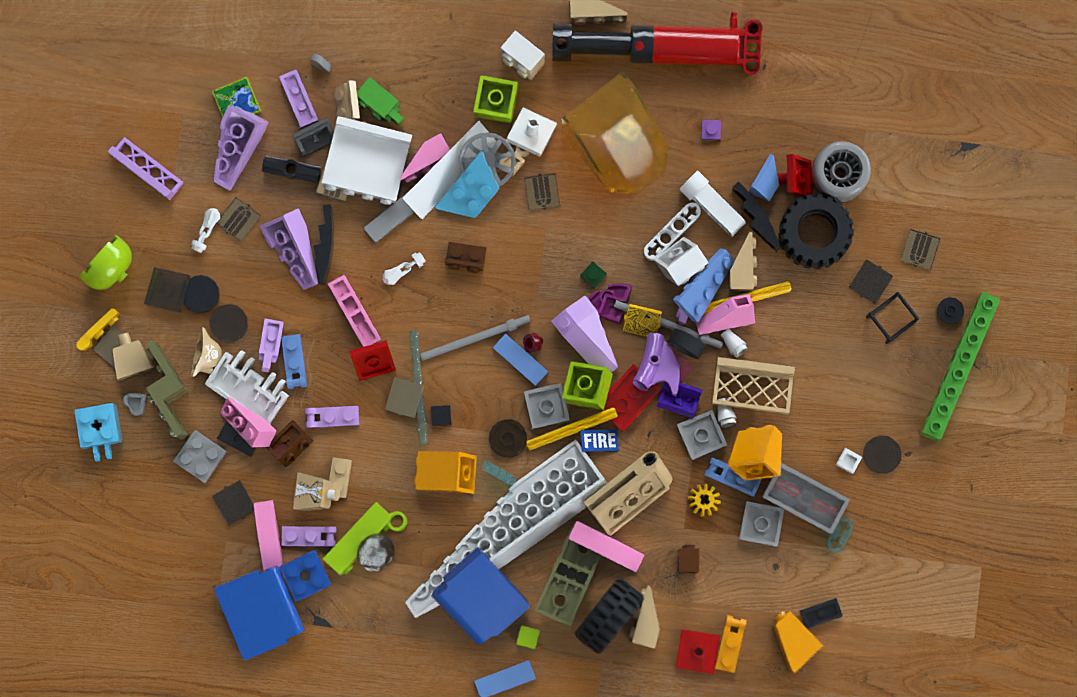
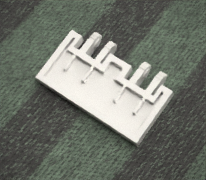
M241 350L231 365L229 363L234 356L225 352L205 385L225 399L230 397L271 424L289 395L281 391L286 381L281 379L272 392L268 388L276 378L275 373L272 372L263 386H260L265 378L250 369L255 361L254 358L248 359L241 370L237 366L244 358L245 352Z

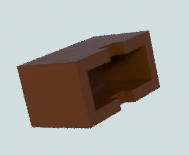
M682 545V548L678 549V573H698L699 548H695V545Z

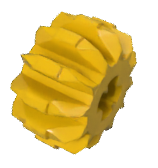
M700 484L697 485L698 492L694 489L690 491L695 497L688 496V500L694 501L688 505L689 508L696 506L697 508L694 509L693 513L696 514L700 509L701 517L704 516L705 510L708 516H711L710 508L714 511L718 510L713 504L721 503L720 500H714L720 494H712L715 490L714 486L708 491V484L704 485V490H702ZM701 495L702 497H704L705 495L708 497V505H706V503H704V505L700 503L701 499L699 497Z

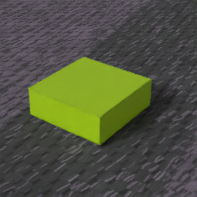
M521 625L517 645L535 649L540 630Z

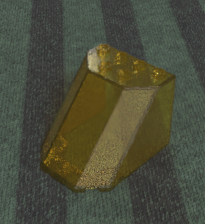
M623 71L562 117V134L608 192L636 195L643 187L648 186L656 177L661 176L665 172L668 144L636 87Z

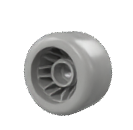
M846 141L834 142L824 147L818 153L811 170L812 182L817 192L823 194V197H828V195L834 197L833 200L835 202H838V200L846 202L856 198L868 184L871 175V165L866 153L859 146ZM841 170L845 176L839 178L835 175V171Z

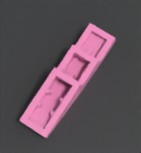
M342 275L328 283L363 347L380 341L379 334L346 276Z
M273 500L254 503L263 570L278 565L285 580L280 566L283 565V556Z
M578 521L575 522L568 539L634 572H637L644 557V554Z

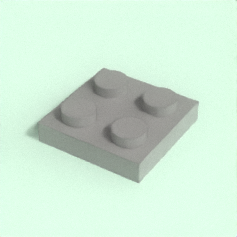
M561 383L524 391L532 430L570 421L566 402L562 399L563 388Z
M713 410L677 424L691 461L727 446Z
M194 430L173 462L206 483L227 451L197 430Z
M746 501L739 540L778 547L784 508Z

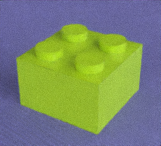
M480 75L473 111L474 117L511 124L518 92V82Z
M571 361L562 399L570 405L604 411L613 374L607 367Z

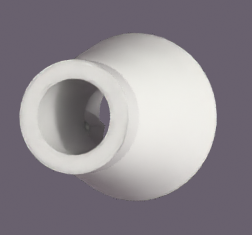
M730 329L725 330L721 334L730 354L736 358L748 349L746 343Z
M721 398L718 400L726 401L728 398ZM718 405V423L721 427L725 428L735 425L737 417L732 407Z

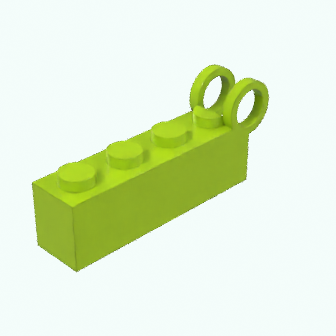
M375 502L329 551L323 560L339 575L343 573L347 575L354 566L352 564L356 559L360 561L366 555L368 546L370 544L374 546L380 540L379 535L383 530L385 532L389 529L397 532L404 530L408 523L407 517L399 511L389 514ZM396 515H400L403 518V524L398 528L393 527L391 524L392 518Z

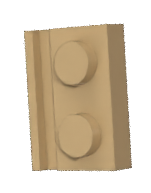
M348 81V83L336 87L334 96L337 104V117L340 116L352 120L359 119L356 82Z

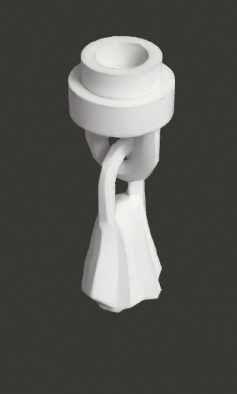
M212 208L205 211L204 221L199 231L200 237L198 241H192L191 249L202 253L203 250L205 251L207 246L203 244V241L210 235L212 228L220 219V213L217 209ZM205 227L209 228L207 233L203 232Z
M415 252L412 254V262H404L395 268L385 270L382 279L384 283L394 285L399 278L411 270V266L417 264L419 268L422 267L423 263L426 262L420 252L416 254ZM405 266L407 269L402 272L401 268Z

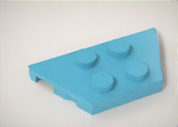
M482 151L435 206L436 209L476 218L500 189L499 185L494 179L493 172L488 166Z

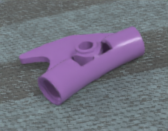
M650 333L647 335L644 355L637 374L632 381L633 385L640 390L647 391L649 387L658 382H666L670 387L672 395L676 396L680 380V365L673 351L664 340V336L659 333Z

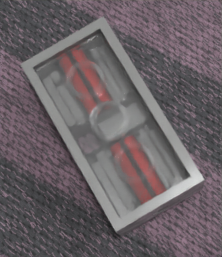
M782 462L780 476L771 478L762 495L763 498L830 534L833 533L850 501L849 498Z

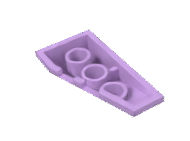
M228 105L220 124L221 136L220 140H218L219 153L215 165V183L228 190L232 189L262 139L269 123L268 121L253 113Z
M299 208L261 225L260 228L267 243L271 248L274 247L280 254L279 259L288 264L290 273L303 290L317 285L318 279L308 230Z
M584 296L563 310L551 322L588 364L607 367L612 373L618 368L616 359L607 341L606 332L601 325L597 309Z

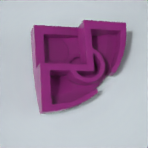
M611 284L608 285V289L602 292L597 290L588 299L597 309L600 318L620 325L625 311L615 308L614 305L616 300L628 304L632 285Z

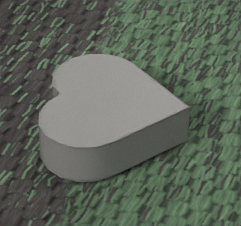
M313 54L310 59L311 65L329 73L332 65L322 56Z
M128 393L124 396L123 403L130 409L131 414L141 416L145 412L147 395Z

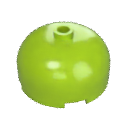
M115 235L113 240L109 241L78 278L95 290L108 289L117 281L121 283L128 275L125 272L132 261L130 247L118 235Z

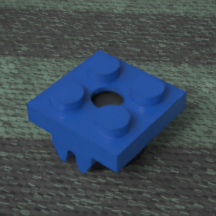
M316 550L280 566L296 602L332 585Z

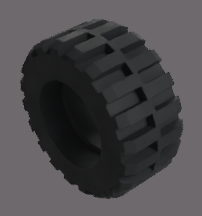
M818 193L816 196L808 194L804 198L800 197L795 200L784 213L779 225L780 245L782 250L785 249L786 256L789 259L792 258L798 266L802 264L804 268L810 269V267H814L815 270L822 267H830L833 263H837L850 247L854 235V229H852L853 220L849 218L848 215L850 213L847 208L844 209L842 207L843 204L839 200L835 202L833 200L834 197L829 195L828 197H823V194ZM819 215L831 223L834 236L829 245L816 249L802 242L798 235V227L805 217Z
M617 578L575 631L576 638L596 654H601L644 600L643 595L624 579Z

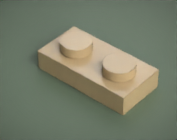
M333 457L329 481L333 482L332 489L340 491V498L346 499L352 460Z

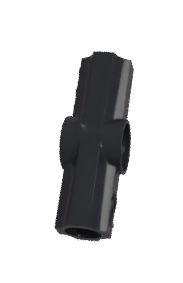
M265 156L262 172L287 177L290 180L297 179L318 184L321 167L299 163L293 159L285 160ZM289 166H296L294 173H287Z

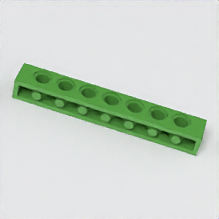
M985 292L978 295L919 433L920 435L936 442L941 440L1000 302L999 298Z

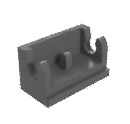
M325 118L293 134L303 156H306L331 144L334 131L328 119Z

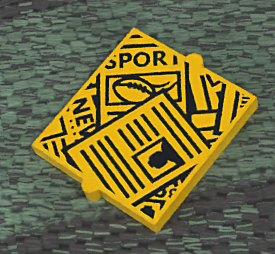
M629 304L627 315L624 316L625 324L623 331L646 337L650 333H657L658 328L661 326L659 322L662 311Z

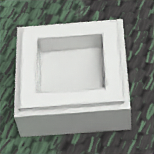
M844 448L836 466L853 474L862 457Z

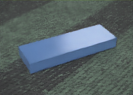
M507 334L493 347L498 354L535 386L548 373L541 364Z
M528 660L474 682L480 697H489L534 680L536 677Z

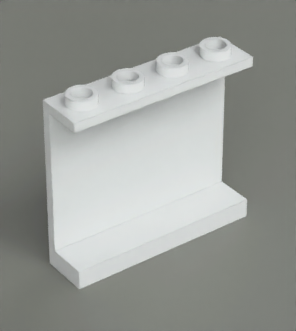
M338 116L321 185L325 186L324 189L335 191L336 189L343 190L344 194L354 196V193L362 195L361 198L366 200L379 199L380 203L386 205L396 203L401 182L400 177L403 174L412 135Z

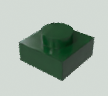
M592 261L580 277L595 289L607 273Z

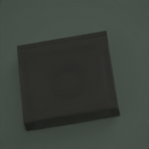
M154 267L144 304L181 313L190 275Z

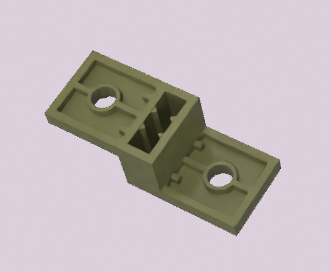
M151 339L146 343L148 346L146 351L151 359L158 362L156 367L164 377L148 386L146 389L149 393L146 395L150 402L159 408L157 413L160 418L169 424L167 429L170 434L175 438L178 437L184 440L189 435L171 408L170 403L189 391L161 346Z
M575 522L572 524L534 610L569 627L574 620L601 557L600 554L588 550L586 553H580L578 550L579 544L568 539ZM562 595L565 597L566 603L564 606L559 607L555 604L554 599L556 596Z

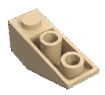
M570 0L571 23L576 25H584L586 22L603 24L605 21L622 23L624 20H627V12L601 0Z
M749 232L729 272V292H750L754 290V287H757V275H753V268L757 267V258L753 256V249H756V237H752V232Z
M647 585L646 589L642 588L641 594L644 600L641 608L636 610L634 619H637L636 627L632 626L629 638H633L632 643L655 649L660 628L651 587Z

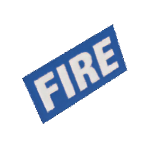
M581 430L582 451H619L618 430Z

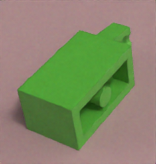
M369 77L357 91L358 104L364 109L366 107L372 111L371 115L378 121L380 119L384 122L393 120L400 126L404 118L398 113L400 110L398 108L400 106L399 101Z

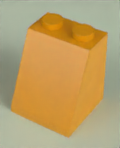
M765 425L762 428L750 427L739 431L728 466L744 481L780 476L782 433L773 425Z
M418 451L416 458L417 474L414 480L415 490L474 494L477 456L462 452Z
M781 611L773 619L775 623L772 626L787 668L791 673H795L823 645L790 611Z

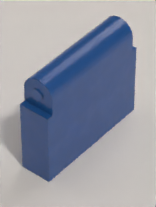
M479 547L475 548L443 576L444 581L435 588L431 595L477 645L484 643L492 635L496 637L531 607L527 599Z
M278 565L262 572L256 569L214 588L244 661L288 643V638L298 635L305 630Z

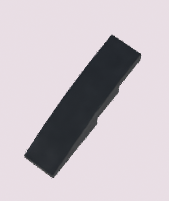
M738 181L733 186L732 191L744 201L740 209L753 220L749 227L777 253L781 246L771 223L754 197Z
M330 204L323 205L326 224L318 225L321 244L314 245L321 285L326 284L334 247L333 210Z

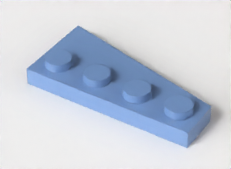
M720 248L708 261L709 263L705 265V269L695 275L693 282L683 288L680 296L676 295L673 299L694 322L700 321L735 262V259L726 249Z

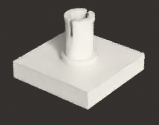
M522 108L507 137V141L541 157L557 123L526 108Z

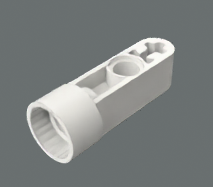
M697 170L679 190L690 201L693 199L727 234L733 237L746 224L745 220L708 184L709 181Z

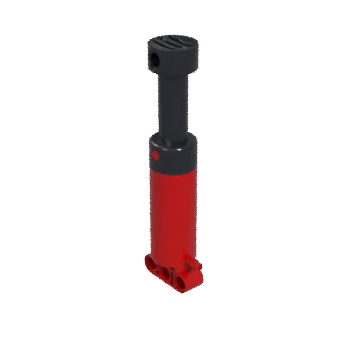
M731 12L730 27L632 25L630 33L572 31V24L553 23L552 61L571 62V54L630 55L631 63L741 65L745 73L755 75L760 70L762 27L760 22L753 18L746 20L743 27H737V12ZM750 23L757 24V30L753 33L747 30ZM561 38L566 39L568 42L564 47H560L557 44V41ZM749 42H755L757 45L756 49L752 52L747 50ZM754 61L756 63L755 69L747 70V62Z

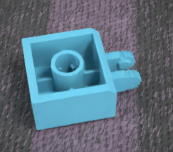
M109 403L76 409L75 416L80 448H93L94 459L97 462L101 460L99 447L104 446L106 458L112 459L111 444L122 443L117 405ZM98 422L102 424V428L99 427V431L95 428Z

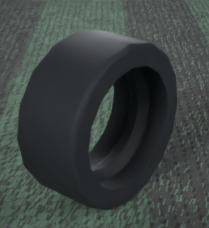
M675 328L667 341L676 350L695 359H699L706 346L694 336Z

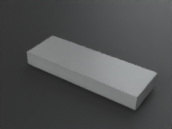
M402 197L365 226L364 230L377 243L415 212Z

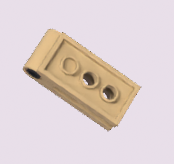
M650 451L642 455L583 503L599 525L611 536L670 489L669 485L672 482V475L658 454Z

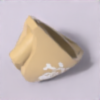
M203 327L200 328L191 377L196 376L199 372L211 374L213 367L222 358L220 346L208 336L206 329Z

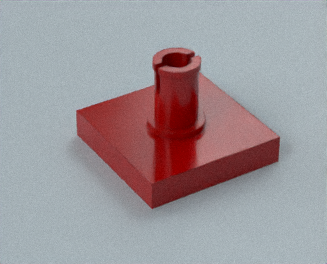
M795 154L786 155L787 173L777 174L779 185L787 184L788 193L803 198L805 195L812 194L811 160Z
M387 340L349 351L359 381L396 371Z
M681 629L675 668L714 674L720 635Z

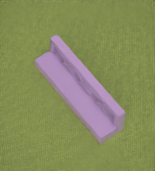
M125 137L116 148L112 146L108 150L112 157L168 200H171L184 184L183 181ZM125 144L131 147L132 155H124L120 152ZM143 156L146 158L147 166L139 167L136 164L135 157ZM159 168L161 170V177H152L150 169ZM173 179L177 184L172 190H169L165 187V180Z

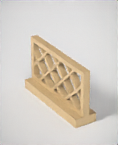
M718 357L712 405L789 415L795 367ZM720 372L728 373L732 379L724 384L719 379ZM741 375H746L751 380L744 387L737 380ZM761 377L766 378L770 382L764 389L756 382ZM780 380L788 381V388L783 392L776 385ZM733 381L740 387V390L734 395L727 388ZM752 384L760 391L753 397L746 391ZM773 386L779 395L771 400L765 391ZM723 389L730 396L726 401L717 400V394ZM741 392H744L749 398L745 403H739L735 398ZM761 394L768 401L764 406L758 405L754 400ZM782 397L786 402V409L778 408L774 401Z

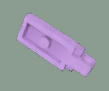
M266 318L264 320L258 360L263 361L261 369L263 372H269L271 362L276 363L284 322Z

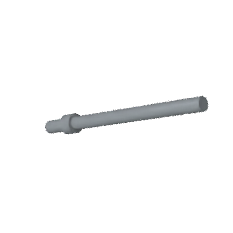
M616 300L614 307L627 312L629 305ZM660 318L659 323L663 327L674 330V328L682 330L699 339L705 345L708 344L718 349L722 348L723 342L709 337V334L699 335L694 330Z
M529 315L516 320H507V323L423 352L421 353L422 360H427L508 330H516L517 327L531 322Z

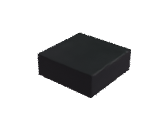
M450 405L431 406L432 426L452 425Z

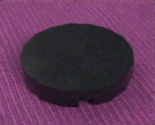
M204 275L193 276L183 285L181 292L182 301L192 312L207 313L218 304L220 291L216 282L210 277Z

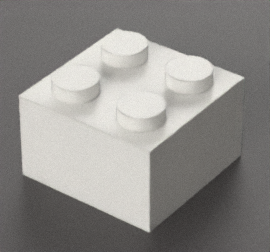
M514 31L501 47L502 61L507 66L516 68L518 70L517 73L524 79L527 77L532 80L545 64V54L517 31Z
M685 237L654 259L664 276L678 286L688 282L693 274L701 272L705 265L709 263L699 247Z

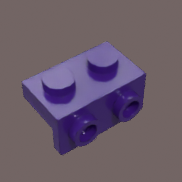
M664 382L656 407L693 418L702 390L679 382L677 395L673 396L669 385Z

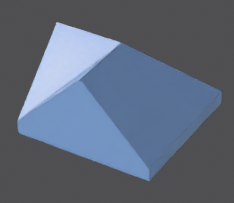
M771 153L749 191L752 196L767 201L771 200L779 187L775 159Z

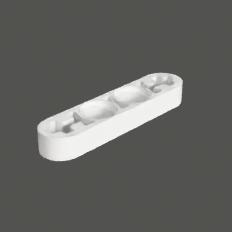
M688 203L645 246L644 256L647 260L654 261L699 218L701 213L699 205ZM688 208H695L696 215L694 216L692 214L686 220L684 217L689 212ZM676 220H681L684 223L682 230L674 228L673 223ZM662 234H669L671 241L667 244L662 243L660 240ZM657 241V243L664 249L661 250V248L659 247L655 252L657 254L656 256H654L653 254L649 256L648 248L654 249L657 245L654 242Z

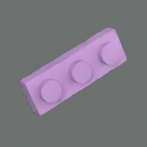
M297 69L279 76L301 129L319 122Z

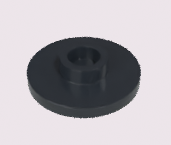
M953 297L943 299L937 306L939 319L946 324L957 323L964 315L963 304Z

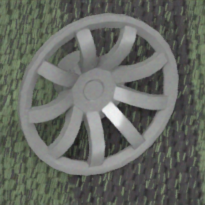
M486 132L474 135L465 142L459 155V166L462 173L466 170L464 162L472 163L476 158L464 157L465 151L469 147L477 155L481 151L484 153L487 164L491 168L493 177L499 187L510 179L515 170L516 158L513 148L506 139L500 135ZM486 137L497 139L493 148L488 147ZM481 138L483 150L476 148L472 142ZM503 143L509 152L498 154L497 149ZM511 157V167L501 164L499 159ZM496 167L508 172L502 180L498 177Z

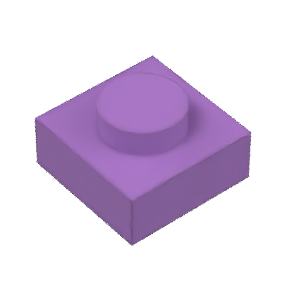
M702 120L701 140L720 141L721 121Z

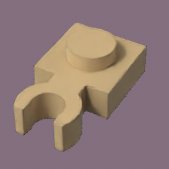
M516 146V151L514 152L516 164L512 176L525 163V159L522 157H526L530 153L526 150H520L518 146ZM511 157L501 159L500 163L511 167Z

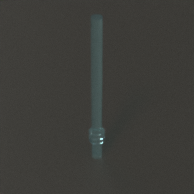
M414 330L410 331L414 383L422 385L418 331ZM422 392L417 409L418 422H416L417 430H419L420 445H427L428 421L425 419Z

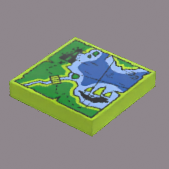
M247 77L212 91L222 117L228 105L255 115L262 112Z

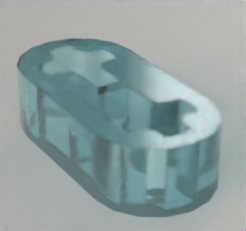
M487 460L481 466L483 471L510 486H513L517 479Z
M841 518L833 533L829 535L826 547L830 552L836 553L844 548L853 531V523L850 519ZM847 522L849 530H844L841 535L839 532L842 527L839 524ZM837 536H839L838 544H840V547L833 549V544L830 541L836 540Z

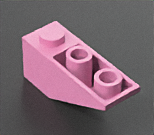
M441 133L423 143L400 177L402 183H411L417 179L418 175L422 173L427 174L450 150Z
M746 294L729 298L702 316L699 322H695L699 335L754 324V305L750 295Z
M227 397L220 414L251 447H269L276 430L266 419Z

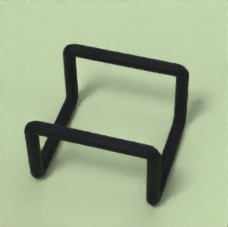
M896 292L866 316L867 319L871 318L887 338L886 344L890 343L919 320L917 314L899 292ZM898 296L915 319L890 337L874 317V314Z

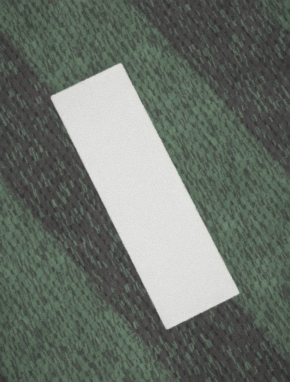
M480 121L403 197L404 201L421 219L439 203L462 175L459 166V155L465 142L474 135L488 132ZM486 137L488 147L493 148L497 141L494 138ZM481 138L472 142L476 148L483 150ZM467 147L464 157H476L477 154ZM464 162L465 169H467V167L471 163Z

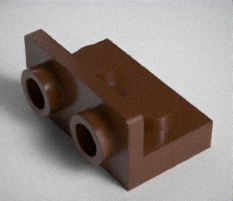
M449 242L445 265H448V268L453 270H460L461 267L467 268V271L472 273H478L479 270L483 271L487 248Z
M292 420L273 438L270 446L266 448L280 463L287 467L309 447L313 439Z

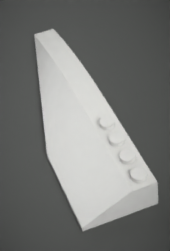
M576 439L515 482L509 488V492L505 497H501L497 501L495 508L484 515V520L479 525H475L455 547L456 550L451 556L448 555L443 560L442 566L437 571L434 570L430 575V579L425 584H421L405 603L415 618L439 605L432 598V592L444 581L442 577L475 548L479 547L493 564L500 569L586 508L583 502L604 487L607 482L585 451H582V447Z

